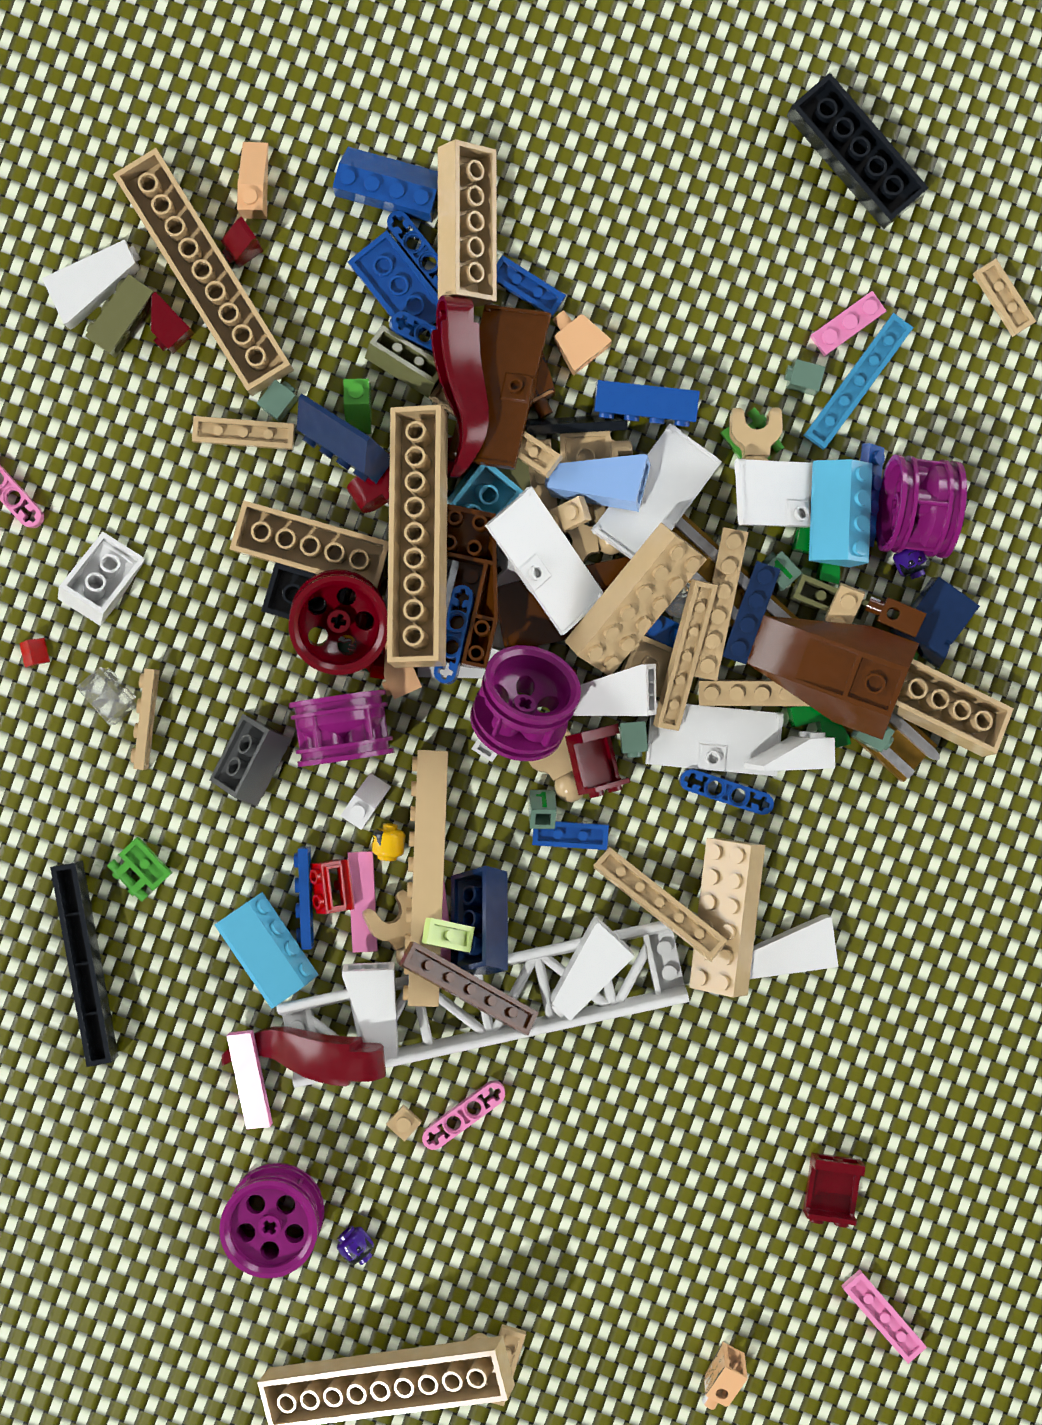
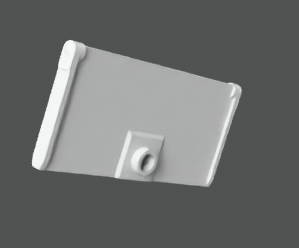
M672 424L666 427L664 433L647 454L651 466L639 512L608 507L591 529L593 534L605 540L629 559H632L660 523H663L671 530L675 527L722 462Z
M735 460L739 525L810 527L813 463Z
M532 486L527 487L515 500L485 525L560 635H564L575 626L604 593Z
M686 704L679 731L654 726L655 715H650L647 738L648 751H646L645 764L777 776L778 771L744 768V763L781 742L783 712L775 713Z

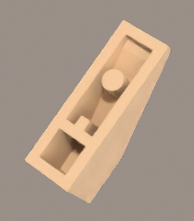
M243 142L237 210L240 216L245 219H267L268 143Z
M386 642L384 678L386 681L382 682V685L386 689L387 696L392 695L396 699L421 688L422 685L414 667L395 668L387 663Z

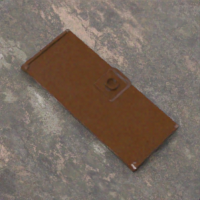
M490 304L484 305L479 327L482 370L489 406V423L483 445L471 464L515 470L529 408L533 403L537 386V374L551 320V313ZM457 421L448 452V460L451 462L455 461L459 441Z
M622 557L585 566L602 591L605 592L631 559ZM522 580L498 586V620L504 649L518 645L536 647L564 641L580 623L579 621L567 633L560 635L557 628Z

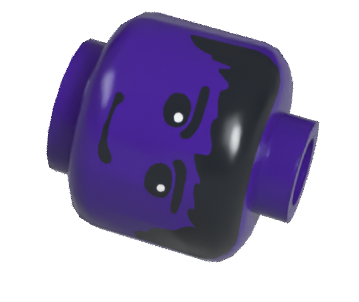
M904 549L902 552L893 555V560L900 576H910L911 580L924 575V569L930 565V560L924 554V551Z
M350 1226L338 1236L337 1250L349 1265H354L358 1262L360 1265H363L372 1257L371 1251L374 1243L362 1227L354 1228Z

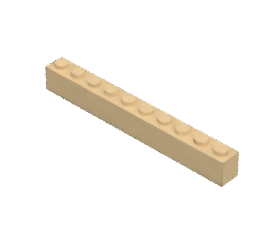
M418 750V756H413L412 771H417V781H412L411 796H416V806H411L410 821L415 822V832L410 831L409 847H414V857L408 858V872H413V882H408L407 897L412 898V908L406 909V923H411V933L405 934V949H407L410 942H416L441 957V947L422 944L421 942L426 918L442 920L448 751ZM404 968V974L409 975V985H403V1000H408V1006L439 1007V987Z

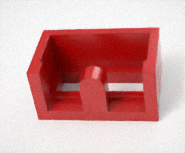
M334 859L311 863L310 881L313 884V906L316 909V914H330L355 909L349 859ZM337 868L338 880L334 881V887L336 890H339L341 904H336L335 906H333L329 875V869Z

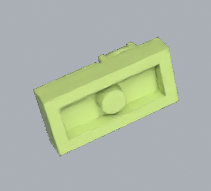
M426 918L421 943L470 953L475 927Z

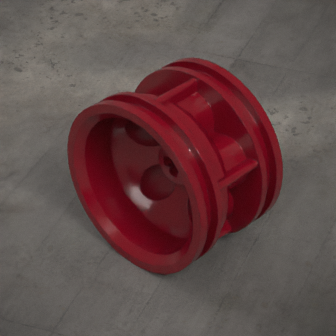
M327 570L309 578L294 596L289 615V635L297 654L312 668L332 675L351 674L369 666L382 652L387 642L388 613L380 592L367 578L349 570ZM347 587L354 590L356 594L355 600L350 604L339 602L337 593L340 589ZM314 597H321L327 602V608L324 612L315 614L308 608L309 601ZM366 611L372 614L374 621L370 627L360 628L357 626L355 617L359 612ZM342 614L343 619L346 620L345 623L340 622L339 626L335 625V620H331L332 617ZM316 626L325 628L328 634L327 639L320 644L313 643L308 636L310 630ZM350 635L355 639L356 647L353 651L346 653L338 648L337 643L341 636Z

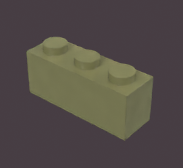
M130 274L118 282L115 294L111 299H107L101 307V314L97 320L94 319L87 327V334L85 335L91 342L114 358H117L151 309V298L154 291Z
M382 325L369 343L365 359L429 398L440 382L434 357Z
M802 574L797 577L788 599L826 615L838 588ZM862 600L852 624L864 625L869 614L865 610L869 601Z

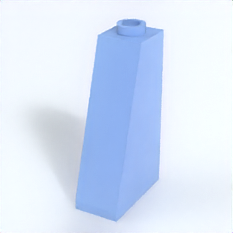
M645 454L559 463L550 477L545 479V487H547L553 498L571 500L577 496H584L586 503L639 512L651 465L648 455Z

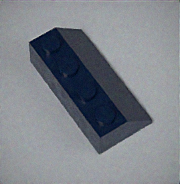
M301 393L298 400L297 430L304 435L302 440L314 449L317 445L321 447L319 451L329 459H332L333 456L338 458L336 463L344 469L349 470L350 467L353 468V474L364 482L370 479L377 484L390 466V455L371 437Z
M489 866L479 867L451 876V922L475 927L470 953L451 949V963L472 975H491L508 971L507 871Z

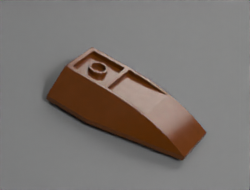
M447 504V559L459 562L453 589L456 586L465 585L475 595L461 666L486 669L498 623L497 542L485 525L496 514ZM463 591L461 595L456 597L460 601L459 609L453 607V610H460L466 613L467 610L462 608V604L469 597ZM454 616L450 621L453 629H460L464 624L462 616ZM451 640L446 643L447 654H454L458 651L459 645L456 641ZM446 658V661L450 664V662L455 663L456 659Z
M763 616L747 664L831 721L883 740L919 643L867 625Z

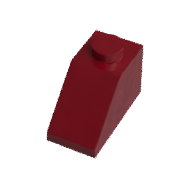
M242 216L236 220L221 240L225 247L222 253L230 264L235 262L239 268L263 252L259 241Z
M156 292L152 294L151 331L156 336L153 341L163 351L168 348L174 354L195 333Z

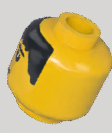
M383 823L382 828L374 830L372 852L377 855V859L396 861L397 857L404 854L406 837L404 831L398 829L397 824Z

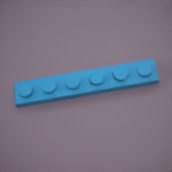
M893 313L803 436L824 450L914 327Z

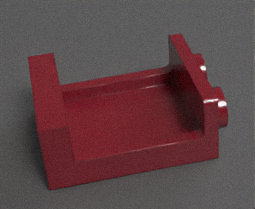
M618 724L565 736L578 795L589 794L590 798L604 795L603 790L607 789L608 793L622 790V785L630 783L629 778L621 779L619 776L610 737L620 734Z
M811 1152L803 1212L810 1222L816 1224H824V1221L833 1222L834 1225L848 1228L849 1225H857L855 1209L860 1176L865 1175L866 1168L861 1159Z

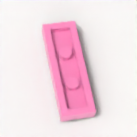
M871 291L814 332L810 338L825 357L883 315L886 309L874 292Z

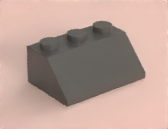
M242 714L209 781L234 798L258 806L291 739L281 732Z

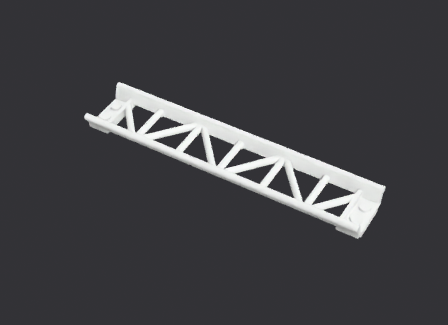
M661 921L613 931L623 941L643 937L644 944L617 996L615 995L613 981L611 980L604 987L606 998L598 993L592 999L596 1005L584 1007L571 1021L565 1016L561 1018L551 1008V991L545 964L562 976L566 967L554 959L553 956L575 952L582 938L509 953L508 966L525 963L508 994L514 999H518L534 966L536 969L546 1016L536 1018L529 1035H523L496 1019L493 1023L491 1016L480 1011L483 1021L482 1025L439 991V1004L474 1031L433 1040L426 1007L415 1006L423 1042L399 1047L398 1058L385 1062V1066L389 1068L690 1002L684 985L673 931ZM648 959L654 992L627 998ZM409 975L395 978L396 991L402 989L396 1001L397 1020L408 1001L403 1000V985H409ZM474 975L484 981L483 975ZM347 989L284 1002L276 1006L278 1014L283 1017L284 1027L339 1036L314 1017L313 1009L350 1001L357 1037H362L363 1043H366ZM293 1072L294 1088L320 1083Z

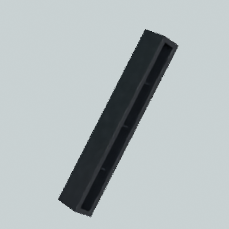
M83 860L50 867L86 1067L112 1063L119 1055Z

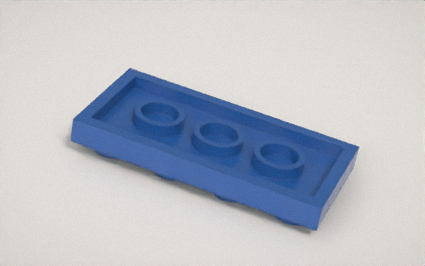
M387 230L347 261L390 317L397 312L404 311L431 325L436 323L438 294ZM404 318L395 321L399 324L398 327L400 329L404 327L411 329L409 335L412 336V332L417 324L414 323L412 327L404 324ZM419 329L418 336L421 335L427 329Z

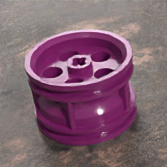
M894 454L889 459L882 476L879 512L876 521V542L880 551L888 552L891 550L894 553H900L904 549L924 551V554L928 557L947 558L951 555L961 533L967 500V478L965 468L961 462L916 459L914 456H906L904 458L903 455Z
M526 645L502 649L493 655L485 669L481 688L475 697L470 712L472 728L485 746L503 757L517 761H536L553 754L560 746L567 730L568 721L573 716L581 697L579 679L573 669L563 659L545 649ZM546 707L550 712L542 713L537 708Z
M386 689L289 703V708H295V715L291 716V720L295 719L299 743V750H296V754H301L302 761L297 762L298 767L395 753L394 747L389 748L388 741L393 740L392 736H388L384 706H388V703L382 702L381 696L386 695Z
M284 1163L265 1164L246 1174L237 1184L220 1219V1240L230 1261L241 1271L259 1278L282 1277L302 1266L314 1249L324 1219V1201L319 1187L306 1172L298 1167ZM260 1195L265 1200V1208L261 1211L254 1210L250 1206L249 1197ZM288 1195L292 1197L295 1201V1207L290 1211H282L278 1206V1199L281 1196ZM268 1221L269 1223L275 1222L276 1224L275 1226L273 1224L268 1226L266 1223ZM241 1224H251L255 1229V1235L248 1237L243 1231ZM292 1224H297L303 1228L304 1234L300 1237L292 1238L287 1235L286 1228ZM272 1241L278 1245L279 1249H268L262 1245L265 1242Z

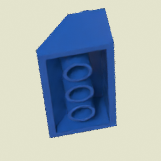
M347 147L338 164L333 190L336 197L391 212L402 211L409 217L432 223L438 201V171Z
M598 380L595 387L594 412H599L600 418L614 419V414L624 415V420L639 422V417L649 418V423L664 424L665 420H674L675 426L689 427L690 422L694 423L697 419L700 391Z

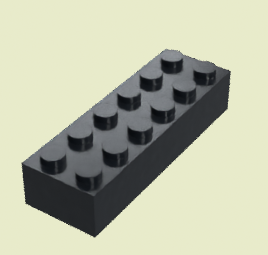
M831 73L827 74L791 106L787 114L788 119L883 229L910 208L929 189Z

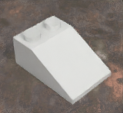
M102 532L59 586L58 600L101 626L118 604L145 562V558Z
M799 731V736H790L745 762L744 768L759 771L835 768V738L825 737V732Z

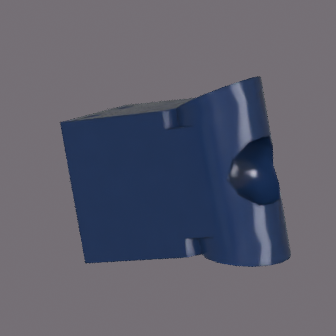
M932 577L911 605V607L926 613L916 637L913 638L893 628H890L887 632L919 643L917 650L920 656L939 669L945 661L950 645L955 641L980 605L942 578Z

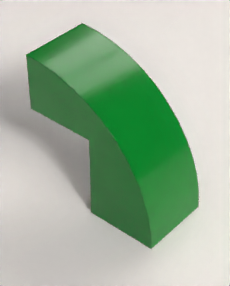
M810 527L796 528L791 551L809 555ZM819 563L815 579L828 585H838L840 581V566Z
M809 706L787 707L791 727L816 722L818 732H825V737L835 738V748L851 744L848 733L842 725L831 721L814 708Z

